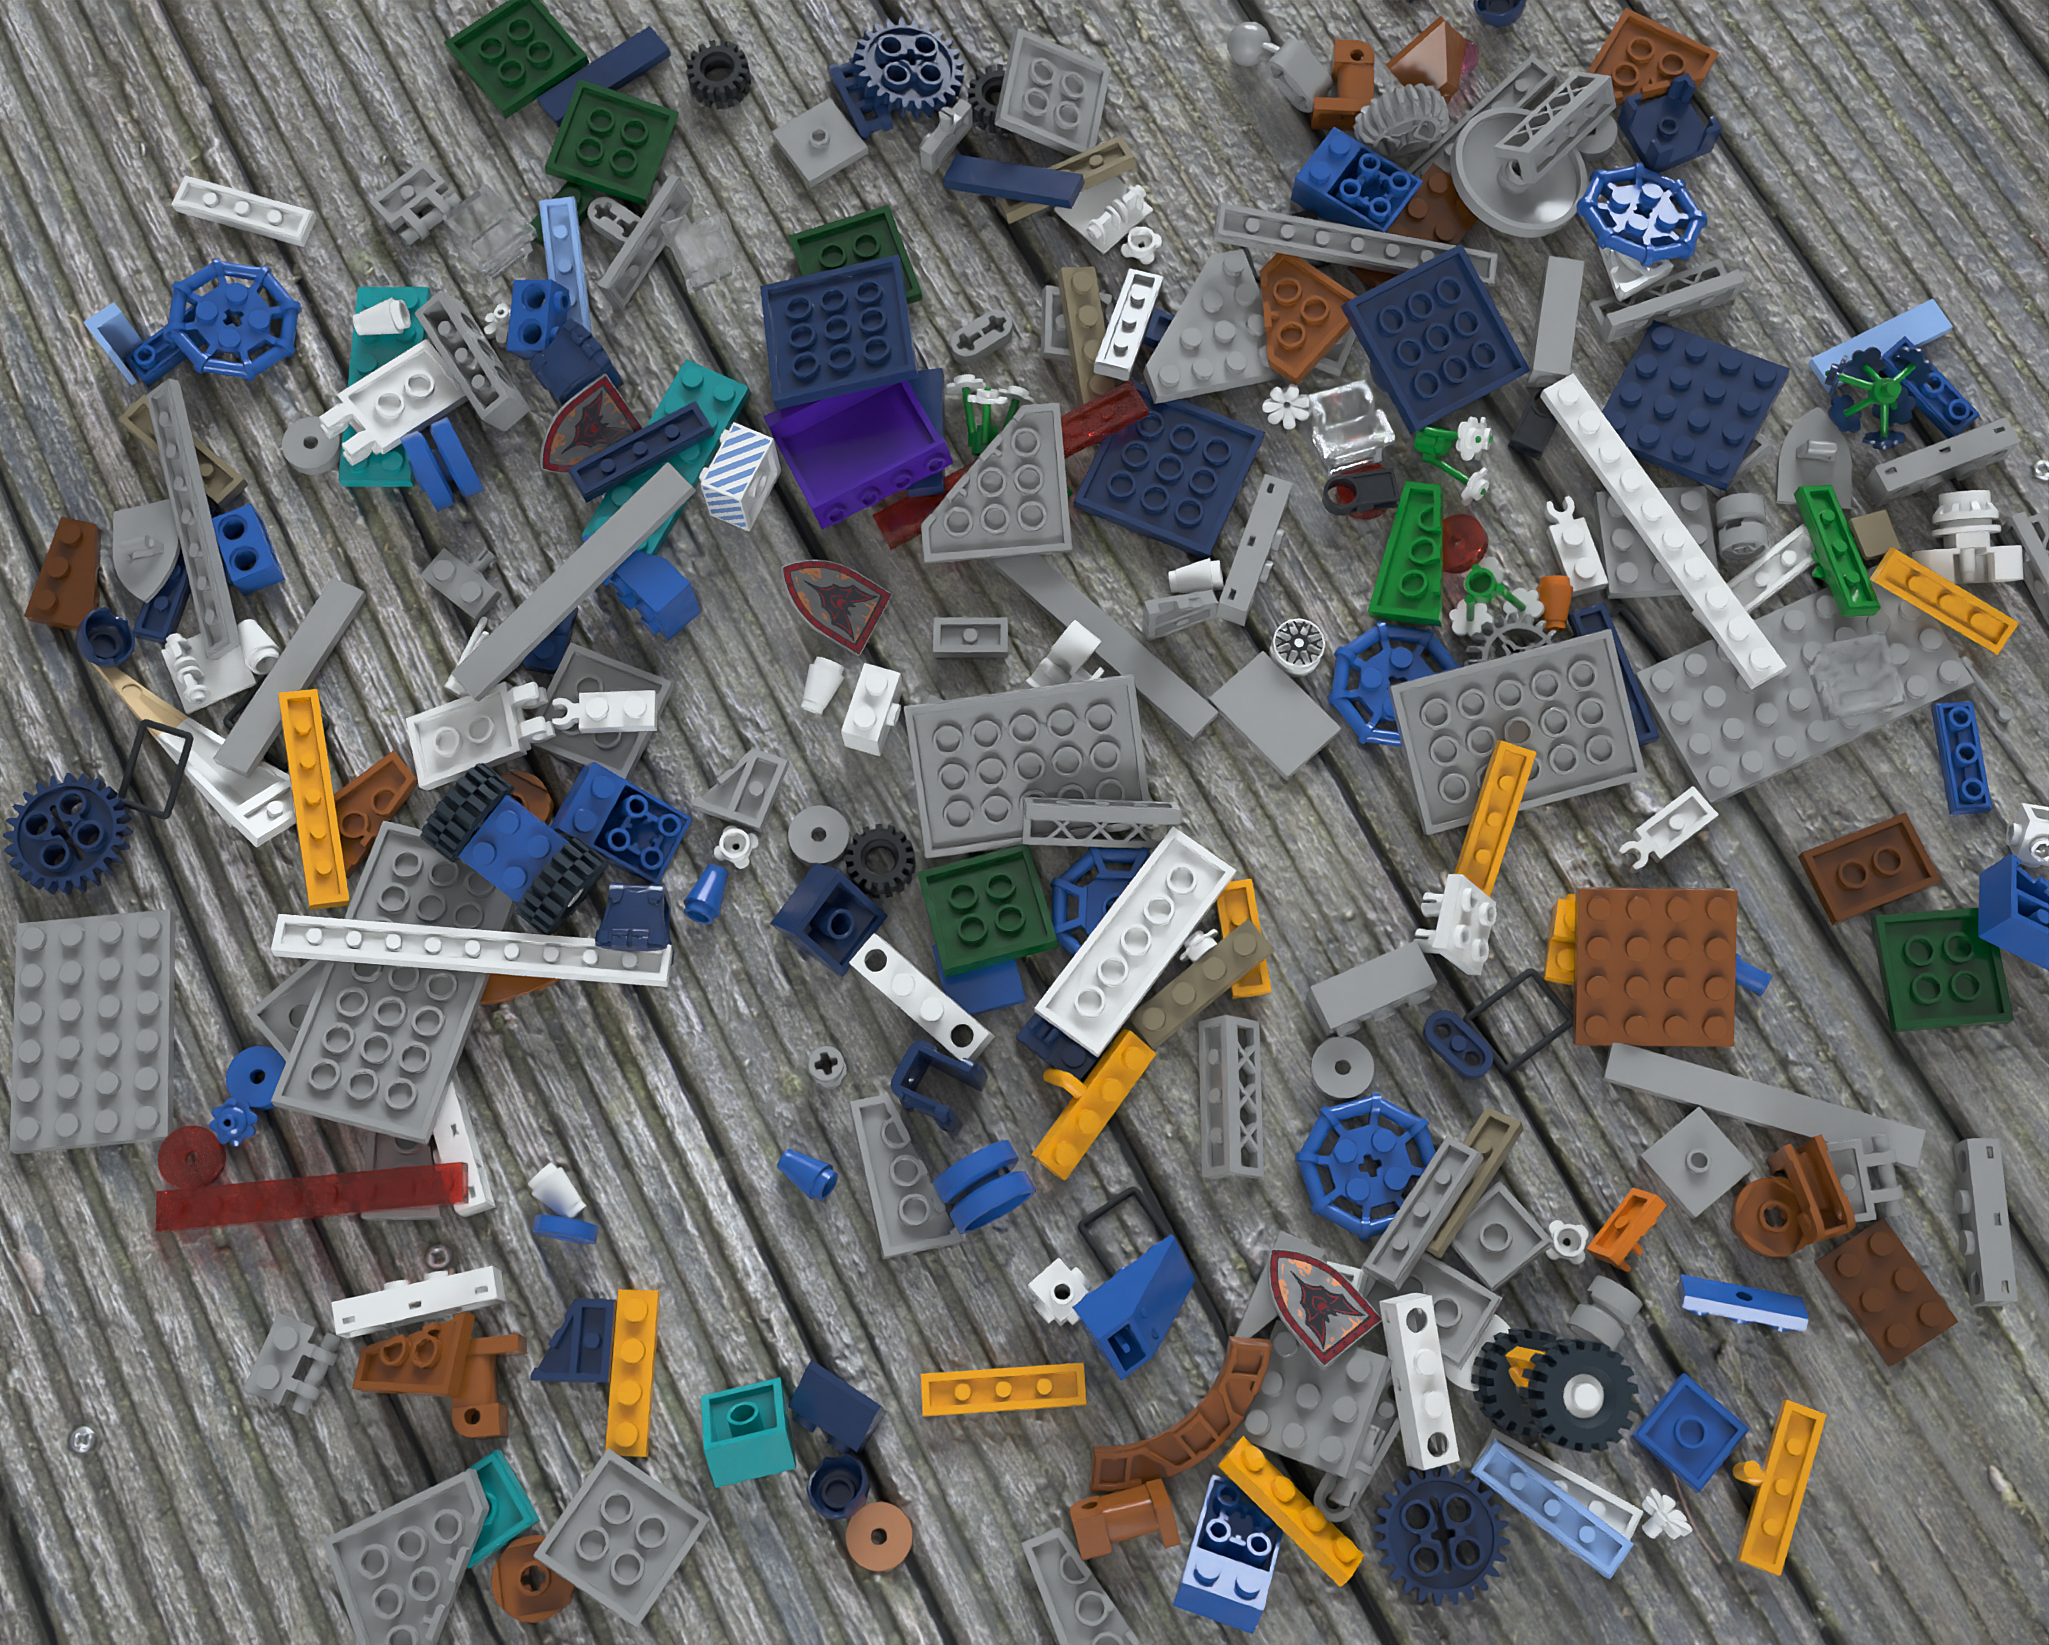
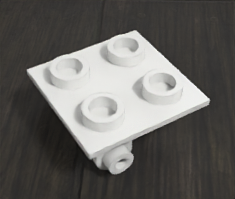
M1113 177L1080 192L1072 209L1056 207L1054 211L1104 255L1128 234L1131 228L1137 226L1153 211V208L1144 201L1143 198L1146 196V192L1140 185L1127 187L1117 177Z
M176 633L166 638L165 649L161 650L186 714H190L257 684L252 670L248 669L245 665L240 646L216 660L207 658L202 634L185 639Z

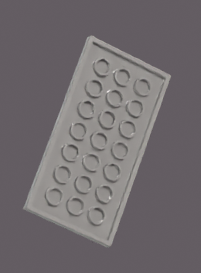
M1878 565L1866 570L1869 579ZM1871 581V584L1881 606L1876 615L1841 617L1829 586L1753 620L1785 663L1786 668L1783 672L1752 690L1714 638L1637 672L1635 677L1646 703L1693 785L1710 805H1713L1970 687L1974 680L1937 620Z
M383 820L344 919L507 931L517 904L515 901L461 859L451 863L421 839L420 834L422 831L420 829ZM327 960L271 1102L276 1107L428 1145L491 973Z

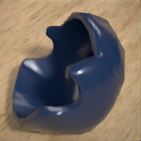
M1474 0L1473 4L1475 12L1481 21L1498 28L1511 25L1518 20L1525 10L1526 0Z
M103 607L90 611L79 624L75 642L78 651L89 662L104 668H111L125 663L134 652L135 635L128 625L126 618L117 617L110 612V608Z
M845 1452L841 1457H825L818 1468L811 1473L806 1491L810 1505L815 1511L827 1519L839 1520L852 1517L866 1504L870 1484L863 1463L852 1454Z

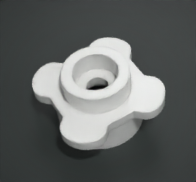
M1133 227L1129 230L1127 243L1121 247V253L1126 258L1134 257L1139 259L1142 264H1150L1154 261V252L1156 248L1161 246L1162 239L1147 227ZM1144 244L1145 246L1140 248L1138 245Z
M728 826L723 830L719 845L714 849V855L719 861L728 860L733 862L739 869L745 868L750 863L749 855L752 849L758 846V838L753 833L746 834L743 830L737 829L736 826ZM739 844L740 848L734 850L733 845Z
M1212 929L1207 934L1200 930L1192 934L1185 941L1184 947L1186 951L1179 959L1182 962L1190 959L1195 963L1217 945L1214 940L1218 935L1217 930Z
M1560 1220L1550 1223L1548 1231L1551 1234L1550 1238L1554 1241V1246L1545 1252L1547 1257L1551 1260L1558 1258L1568 1259L1575 1265L1582 1263L1585 1259L1583 1249L1589 1235L1588 1230L1583 1225H1564ZM1564 1239L1570 1240L1569 1246L1563 1244Z

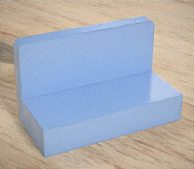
M113 302L83 323L132 386L137 383V380L125 366L123 358L144 342Z

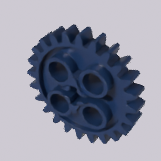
M900 17L898 25L894 26L889 19H886L884 28L875 23L872 32L865 30L863 39H858L852 60L854 64L852 73L858 76L857 87H865L864 97H876L874 106L877 107L883 103L887 104L886 111L888 114L894 108L899 109L901 118H904L906 111H911L915 119H918L920 111H923L930 118L934 109L942 112L941 109L946 104L952 106L955 96L958 97L965 76V73L962 72L964 61L958 60L960 50H951L952 39L941 40L942 30L934 34L931 33L929 23L920 28L918 27L917 19H913L910 26L906 25L904 19Z
M66 773L63 783L53 775L50 777V787L47 788L37 782L36 789L38 793L33 796L27 792L23 793L27 801L25 806L19 804L12 806L19 813L18 818L6 819V822L14 827V831L3 834L5 839L13 843L4 849V852L14 857L9 862L10 866L17 871L20 870L18 876L26 882L30 881L33 887L38 890L44 887L47 892L53 895L57 892L58 888L67 896L71 895L73 885L84 893L87 890V881L89 880L100 886L101 879L99 874L104 872L107 875L113 876L114 872L109 865L112 862L123 864L124 860L118 855L119 850H128L131 847L122 840L123 837L133 834V830L123 825L132 819L130 814L122 811L127 804L120 797H117L118 793L110 786L106 787V784L98 778L92 782V779L83 773L78 781L71 773ZM79 803H82L81 809L77 813L71 815L73 807H75ZM56 807L61 821L70 827L68 829L69 835L85 855L82 861L76 847L67 841L69 835L53 815V808ZM48 823L46 831L37 835L39 828L43 824ZM100 833L98 840L94 844L88 845L90 838L94 834ZM66 853L64 860L54 866L56 858L60 854Z
M1442 1465L1438 1471V1476H1434L1432 1469L1423 1470V1479L1421 1480L1413 1470L1407 1472L1409 1485H1405L1398 1479L1395 1480L1393 1484L1398 1494L1395 1496L1385 1492L1382 1495L1383 1499L1389 1504L1388 1509H1375V1513L1383 1518L1384 1522L1371 1528L1376 1533L1383 1534V1540L1373 1544V1548L1385 1549L1387 1554L1378 1562L1379 1566L1391 1564L1394 1569L1387 1579L1394 1581L1402 1577L1404 1582L1400 1592L1403 1594L1409 1592L1413 1587L1417 1588L1416 1601L1423 1602L1428 1593L1432 1595L1434 1606L1441 1605L1444 1594L1447 1595L1451 1605H1458V1592H1462L1468 1601L1474 1600L1472 1586L1475 1585L1480 1590L1487 1591L1489 1587L1483 1577L1487 1575L1499 1578L1500 1574L1492 1565L1494 1561H1507V1558L1497 1551L1498 1546L1510 1544V1540L1500 1537L1498 1530L1509 1526L1508 1522L1496 1521L1494 1516L1503 1508L1502 1504L1489 1506L1487 1501L1492 1496L1493 1491L1490 1489L1479 1493L1477 1491L1480 1482L1478 1477L1465 1483L1463 1469L1457 1470L1453 1478H1450L1447 1465ZM1431 1497L1437 1499L1440 1528L1448 1530L1450 1533V1538L1443 1541L1444 1550L1451 1567L1449 1574L1445 1573L1443 1569L1441 1543L1437 1540L1433 1541L1431 1538V1532L1437 1530V1522L1430 1504ZM1452 1498L1461 1500L1466 1507V1516L1461 1522L1451 1520L1447 1514V1504ZM1411 1505L1419 1506L1426 1515V1521L1421 1529H1414L1407 1524L1405 1513ZM1461 1541L1469 1542L1475 1550L1474 1561L1468 1566L1461 1564L1455 1555L1456 1547ZM1420 1548L1428 1549L1434 1557L1433 1568L1426 1573L1420 1571L1414 1563L1415 1553Z

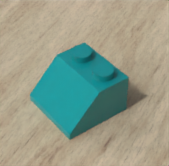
M781 1377L701 1396L703 1448L715 1488L796 1469L794 1440Z

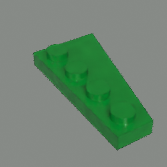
M1405 481L1368 608L1371 618L1442 627L1444 492L1441 485Z

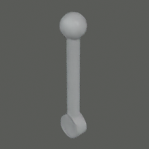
M1961 656L1960 659L1972 679L1997 710V720L2000 722L2009 721L2014 715L2013 710L2000 703L1972 667L1971 658Z

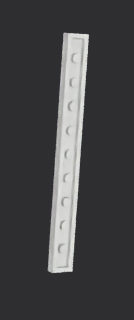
M1571 374L1545 388L1541 393V399L1751 690L1783 672L1786 668L1785 663L1576 376Z
M278 914L271 947L273 955L279 957L668 987L673 952L672 945H667V949L649 952L615 951L597 947L595 939L286 914Z

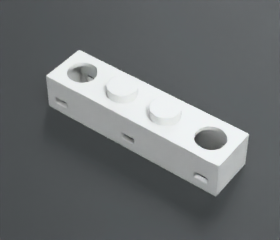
M875 933L849 962L960 1061L963 1058H967L974 1062L995 1037ZM876 949L882 950L887 956L886 966L878 972L870 971L866 967L865 962ZM960 1024L968 1025L973 1031V1040L966 1047H957L951 1039L953 1029Z
M455 1069L431 1135H434L438 1148L433 1150L436 1167L440 1173H445L455 1212L466 1218L495 1208V1203L457 1069Z
M488 1266L453 1275H448V1271L432 1272L424 1275L423 1282L409 1284L408 1280L389 1282L384 1284L383 1291L332 1302L336 1335L348 1339L505 1303L506 1299L501 1271L494 1266Z
M1411 1293L1379 1301L1388 1357L1392 1360L1390 1368L1407 1466L1427 1470L1460 1461L1432 1296ZM1413 1308L1417 1326L1416 1333L1410 1331L1406 1323L1407 1315ZM1435 1433L1438 1453L1430 1454L1427 1443L1429 1437Z

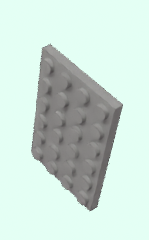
M1611 629L1387 686L1424 835L1470 824L1496 740H1502L1537 752L1518 811L1646 778Z
M1133 674L904 706L926 859L1022 845L1024 797L1150 801ZM1031 820V835H1047L1057 824L1050 820ZM1071 821L1066 827L1074 836H1085L1095 825L1092 822ZM1108 823L1104 827L1107 832L1134 828L1130 823ZM1147 824L1145 827L1153 826V824ZM1061 830V831H1060L1059 833H1057L1055 836H1067V835Z
M171 909L17 923L10 1152L23 1154L173 1139L176 913Z

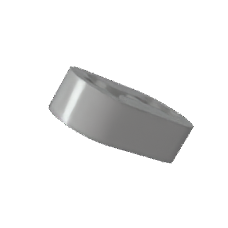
M608 197L597 198L588 207V216L592 227L620 248L623 247L629 236L626 237L623 228L632 233L641 219ZM610 212L613 221L610 220L609 218L605 217V216H603L601 219H599V216H598V215H599L600 213L606 215V214H608V213Z
M992 310L957 330L951 338L953 358L960 364L971 365L1006 345L1012 337V320L1010 316L1004 311ZM995 324L997 327L1003 325V332L991 331L990 325ZM965 342L967 345L973 344V350L969 351L967 348L961 349V343Z

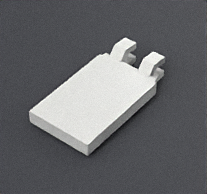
M425 339L338 393V404L319 417L322 423L320 429L331 439L344 432L349 424L353 427L357 434L344 442L342 448L345 450L343 456L351 466H354L366 459L372 451L375 455L380 452L382 455L402 443L400 438L415 431H421L469 399L444 359L429 341Z
M534 681L518 687H512L509 683L503 682L497 684L480 702L471 695L406 718L419 788L428 791L458 780L461 776L464 777L466 772L470 768H474L478 763H484L491 768L527 755L526 751L531 749L530 743H542L556 737L554 725L551 721L545 722V718L542 716L525 721L523 709H534L548 703L546 689L544 687L538 688L537 683Z

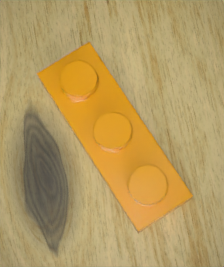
M1252 879L1230 882L1215 901L1222 940L1248 918L1261 933ZM1266 959L1230 987L1232 999L1271 994L1272 989Z

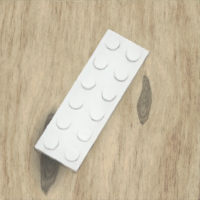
M1173 826L1034 1008L1035 1013L1098 1058L1233 879L1236 870Z

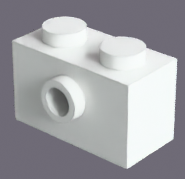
M864 663L841 730L845 747L881 756L890 727H895L900 715L901 705L898 703L903 691L901 673Z

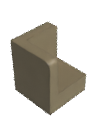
M1886 509L1850 518L1847 523L1864 560L1880 557L1882 561L1890 547L1898 551L1902 549Z

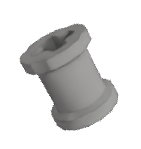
M822 1046L811 1054L809 1069L815 1082L826 1089L839 1086L847 1075V1067L841 1053L831 1046ZM831 1060L833 1064L832 1073L829 1075H825L822 1070L824 1068V1061Z

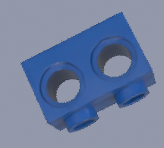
M552 279L514 280L506 350L524 360H531L536 354L542 353L553 342L562 330V325L567 321V313L571 306L570 290Z
M251 503L212 518L219 553L223 555L225 561L223 570L229 586L235 585L243 596L286 580L264 521ZM244 532L240 538L233 540L236 534ZM256 562L253 568L244 571L248 564Z

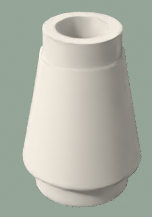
M390 298L359 314L353 315V324L359 336L401 334L404 329L411 326L410 314L402 299L395 301L393 298Z
M1210 558L1174 571H1169L1171 593L1213 590L1215 594V591L1223 590L1224 584L1220 560L1211 561Z
M244 620L237 625L245 665L256 674H268L279 659L281 650L255 620Z
M816 657L814 664L809 665L801 708L814 714L822 715L823 710L844 680L842 676L844 667L826 658Z
M552 1162L538 1172L528 1183L529 1187L533 1190L531 1195L561 1217L574 1219L586 1207L563 1168L557 1169Z

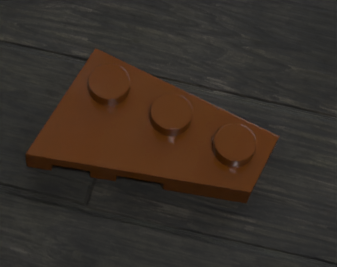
M61 517L24 614L29 621L77 631L79 624L90 611L96 610L97 606L100 605V592L97 590V572L100 571L101 529L96 524Z

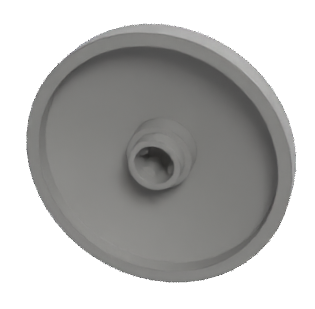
M1517 107L1492 108L1473 117L1462 129L1453 144L1450 156V169L1452 180L1459 196L1471 212L1480 220L1503 233L1532 238L1546 236L1560 230L1577 213L1576 204L1583 198L1587 189V172L1578 148L1576 146L1572 148L1535 184L1523 182L1519 160L1496 157L1494 146L1532 111ZM1526 142L1514 146L1522 147Z

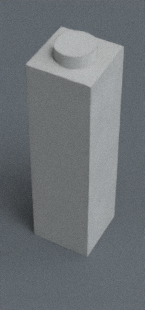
M1555 256L1548 257L1542 274L1529 364L1531 371L1528 372L1526 387L1536 389L1539 387H1549L1569 376L1585 261Z

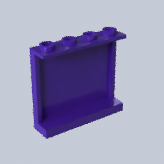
M907 380L786 407L763 416L774 441L822 530L833 524L840 523L846 517L864 508L871 507L878 501L898 491L905 490L911 484L931 474L939 473L945 467L953 464L944 438L941 439Z

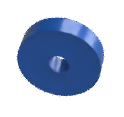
M253 1046L243 1050L232 1060L227 1070L226 1085L230 1095L238 1103L242 1100L248 1101L252 1110H267L275 1107L271 1099L285 1067L286 1060L277 1050L268 1046ZM260 1072H265L264 1081L260 1084H255V1076Z
M539 1214L535 1215L532 1232L544 1237L567 1242L596 1244L599 1226L576 1219Z

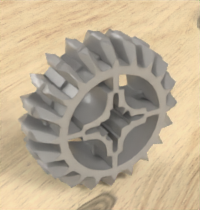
M1420 83L1415 87H1412L1411 84H1407L1401 89L1395 87L1389 93L1383 92L1380 98L1371 99L1369 106L1361 108V114L1355 117L1356 124L1353 126L1355 138L1358 142L1388 160H1398L1415 153L1420 154V151L1424 148H1431L1432 142L1439 141L1442 138L1441 134L1448 130L1447 124L1450 122L1447 104L1440 91L1435 90L1433 86L1425 87L1423 83Z
M1517 612L1510 613L1507 621L1501 614L1497 615L1494 618V625L1488 621L1481 625L1483 634L1475 632L1471 636L1472 641L1477 646H1468L1465 653L1475 659L1466 661L1464 666L1487 661L1491 644L1495 648L1493 653L1499 658L1552 644L1551 640L1556 637L1557 631L1552 630L1545 634L1542 631L1546 626V621L1544 620L1539 621L1533 626L1532 614H1526L1521 623ZM1503 636H1520L1530 641L1531 644L1527 647H1519L1511 640L1506 641Z

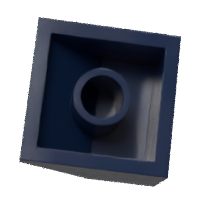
M816 862L770 924L796 947L837 975L843 977L851 967L849 962L869 938L876 933L888 915L839 870Z
M812 1360L808 1364L788 1405L790 1409L796 1412L792 1419L793 1421L812 1433L818 1426L831 1435L827 1443L843 1454L845 1452L849 1453L851 1449L861 1454L887 1412L880 1404Z

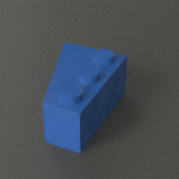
M2011 853L1979 873L1978 937L2049 971V890H2047L2049 882L2041 876L2037 879L2031 877L2018 866L2022 860Z

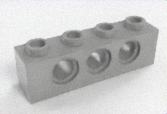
M440 290L415 312L416 317L482 421L506 432L531 410L462 302Z

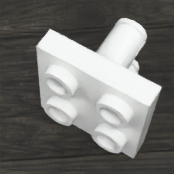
M1448 874L1444 894L1427 892L1424 894L1423 900L1431 901V903H1422L1421 910L1425 917H1439L1436 930L1419 928L1415 932V936L1422 937L1423 939H1414V941H1417L1422 953L1441 954L1466 974L1481 975L1483 963L1487 960L1489 954L1488 940L1491 926L1496 920V902L1462 874Z

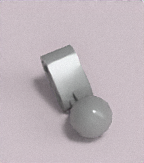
M1243 22L1231 31L1228 37L1227 50L1232 60L1241 66L1252 67L1261 62L1266 63L1265 69L1269 77L1297 109L1306 113L1311 112L1314 97H1324L1333 87V80L1329 73L1299 40L1289 38L1279 47L1271 43L1267 30L1257 22Z

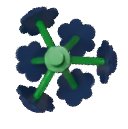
M1869 347L1864 352L1856 350L1852 354V360L1846 362L1848 356L1844 355L1839 365L1832 363L1830 370L1825 372L1827 376L1825 384L1831 386L1828 396L1832 397L1838 382L1841 381L1868 390V397L1856 404L1849 395L1833 397L1831 399L1832 407L1828 409L1830 420L1838 426L1841 432L1849 430L1851 433H1856L1861 429L1859 421L1862 417L1861 409L1874 403L1872 413L1874 417L1880 419V430L1866 433L1862 438V442L1872 444V447L1878 450L1892 449L1896 444L1903 443L1905 441V433L1888 430V427L1893 426L1895 423L1905 425L1912 420L1911 410L1915 408L1916 401L1913 397H1908V390L1906 387L1901 386L1900 382L1905 378L1908 381L1915 379L1918 383L1924 384L1930 379L1929 372L1933 369V366L1928 361L1925 353L1917 347L1910 350L1907 347H1902L1898 351V356L1894 359V366L1901 372L1893 379L1881 378L1879 376V371L1885 367V361L1880 358L1881 352L1877 347Z

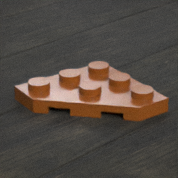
M1625 8L1586 73L1611 76L1617 106L1624 104L1627 97L1639 92L1642 94L1641 100L1665 95L1672 80L1686 73H1689L1696 87L1701 86L1715 63L1719 52ZM1579 85L1578 89L1586 86Z
M1276 253L1260 270L1268 364L1271 369L1294 385H1298L1350 329L1351 325L1341 306L1357 296L1300 257Z

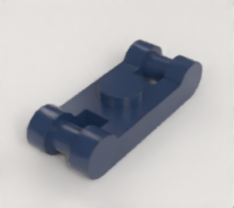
M851 57L849 62L839 66L835 63L827 66V72L852 120L855 131L862 140L871 137V133L878 130L885 132L893 129V123L884 103L876 107L874 106L875 96L864 97L865 87H857L856 85L858 76L848 80L845 79L853 76L854 64L852 63L853 57ZM874 111L876 116L865 120L863 114Z

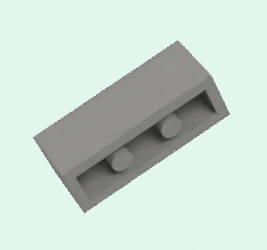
M1413 941L1311 986L1307 993V998L1326 1037L1337 1033L1339 1038L1358 1031L1361 1028L1359 1023L1373 1018L1374 1022H1379L1396 1013L1394 1008L1406 1002L1412 1007L1428 1000L1431 997L1429 992L1433 990L1437 980L1417 941Z

